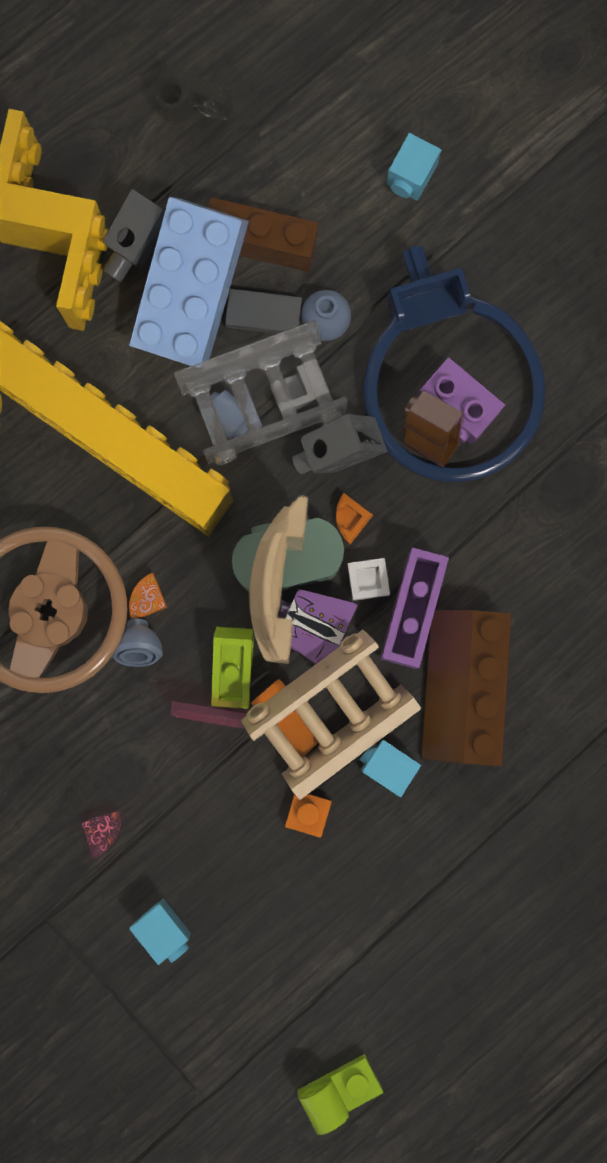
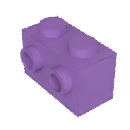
M449 357L420 389L417 396L419 398L422 392L426 391L463 412L465 417L460 430L462 432L460 442L464 443L467 441L471 445L474 444L505 406L503 402Z

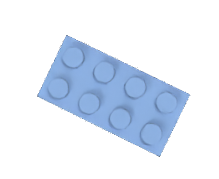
M169 197L129 346L199 369L208 365L249 223L248 220L180 198Z

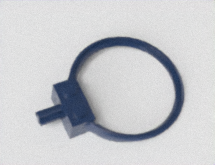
M413 246L409 250L402 252L411 283L390 289L386 300L392 321L375 344L365 370L363 398L366 415L376 418L387 453L408 470L423 477L444 482H464L480 479L501 470L522 453L533 438L539 426L545 402V381L542 366L532 342L520 325L508 313L489 302L470 295L462 267L432 276L423 246ZM466 309H473V314L482 316L501 326L521 347L527 358L533 379L532 408L520 435L500 455L488 462L472 467L442 468L417 459L403 449L392 437L384 424L379 410L377 380L385 353L399 333L465 314L467 312Z

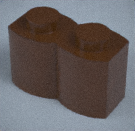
M423 391L419 398L413 396L403 412V416L406 417V423L402 430V434L405 435L404 445L444 468L459 446L460 436L462 435L460 430L465 414L432 394Z

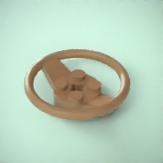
M58 527L27 528L0 539V558L19 546L47 541L36 575L26 576L21 581V584L16 587L9 603L10 628L18 636L10 669L0 663V682L22 691L52 693L63 691L85 682L100 671L110 660L118 647L126 625L127 598L125 587L113 561L96 543L87 537ZM80 551L96 564L108 584L112 600L110 627L98 651L85 664L60 676L42 678L59 647L77 638L87 623L88 605L85 602L83 593L77 586ZM52 601V607L57 609L55 617L49 616L48 621H44V614L41 613V608L43 605H47V602Z

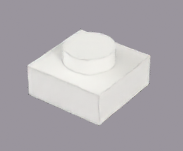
M385 558L347 564L352 601L390 596Z

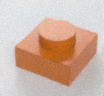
M309 793L299 800L294 794L285 827L321 838L332 800Z

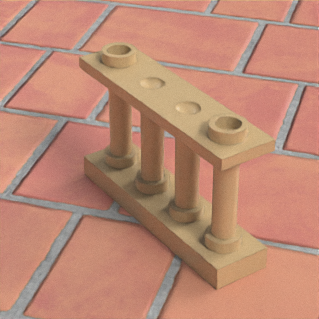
M364 630L346 637L341 642L340 647L266 702L253 706L248 711L247 716L241 720L253 740L265 734L288 764V769L282 775L299 800L421 710L414 697L402 685L392 689L369 656L379 646ZM356 664L380 697L377 703L363 712L338 679ZM325 687L350 720L346 726L335 734L330 733L308 703L309 699ZM294 710L319 742V746L304 757L299 755L277 726L278 722Z

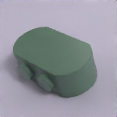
M307 515L303 552L286 550L282 591L330 580L336 575L343 560L344 546L339 532L332 524L320 518L309 520ZM271 523L251 528L252 534L243 536L233 552L232 566L234 574L240 585L249 593L256 552L263 535Z

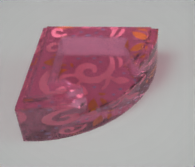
M120 810L82 822L93 859L105 853L115 843L121 828Z

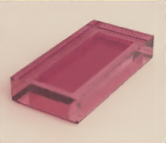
M172 701L170 710L172 717L241 729L244 728L241 720L247 716V713L179 701Z

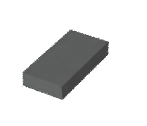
M230 289L225 326L226 328L298 336L302 298Z

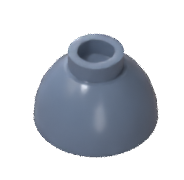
M321 290L310 295L304 302L301 310V322L310 336L323 341L334 340L343 335L348 329L351 322V310L348 302L341 294L332 290Z
M130 619L126 622L123 636L112 658L126 666H148L162 658V645L156 633L148 628L149 624L146 620Z

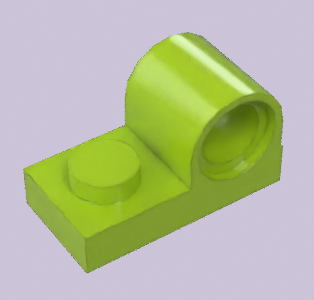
M216 627L213 644L211 706L249 709L254 629Z
M365 1054L297 1090L298 1098L317 1135H323L335 1130L348 1119L349 1111L383 1093V1089Z

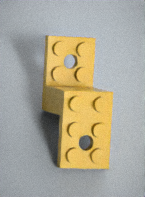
M9 109L0 144V242L68 256L56 307L69 328L84 331L86 320L91 321L94 313L95 301L91 298L94 285L99 286L102 277V264H99L101 252L108 249L103 244V240L109 231L105 225V217L101 215L95 200L33 188L31 174L33 166L39 164L41 144L38 143L34 130L30 126L24 112Z

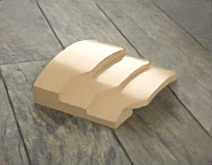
M299 496L290 507L284 506L263 535L253 563L250 582L251 620L260 651L265 661L289 664L293 620L278 618L286 550L303 552L308 497Z

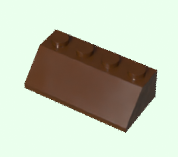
M475 610L434 611L429 630L421 759L502 766L511 613Z

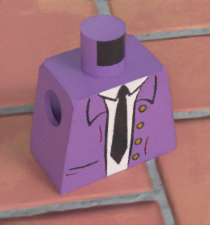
M298 589L292 604L280 599L278 618L293 620L291 648L314 664H317L340 646L357 604Z

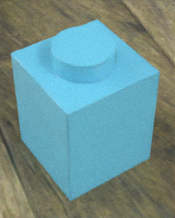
M409 133L388 171L386 185L390 186L391 190L398 196L403 198L411 197L418 201L438 165L442 149Z
M380 739L377 745L374 744L364 751L359 761L364 763L361 768L363 773L399 797L403 795L421 767L419 763L383 739Z
M164 898L138 918L129 928L158 965L166 958L172 963L189 948L186 942L192 934Z

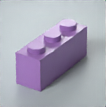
M411 548L408 552L381 651V660L413 669L420 667L449 557L416 548Z

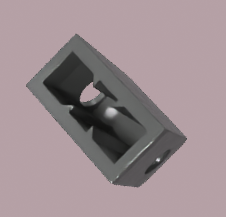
M133 189L127 196L103 240V244L112 250L113 254L102 270L119 282H122L132 265L141 271L147 269L154 255L165 214L162 208Z
M347 414L302 436L301 442L304 449L294 453L292 460L300 474L311 470L314 473H335L386 453L387 449L375 417Z

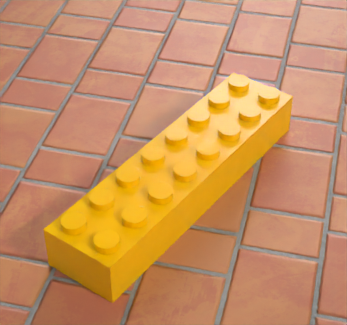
M0 321V391L206 536H209L233 503L230 492L231 487L227 485L229 481L213 469H210L208 473L201 470V467L197 464L198 460L183 448L179 447L175 452L166 442L167 438L153 427L148 426L146 430L142 429L141 425L135 420L136 416L119 404L112 408L111 404L104 399L105 395L90 383H86L82 387L81 383L74 378L75 374L58 361L52 366V363L43 356L45 353L28 340H25L22 344L13 335V330Z

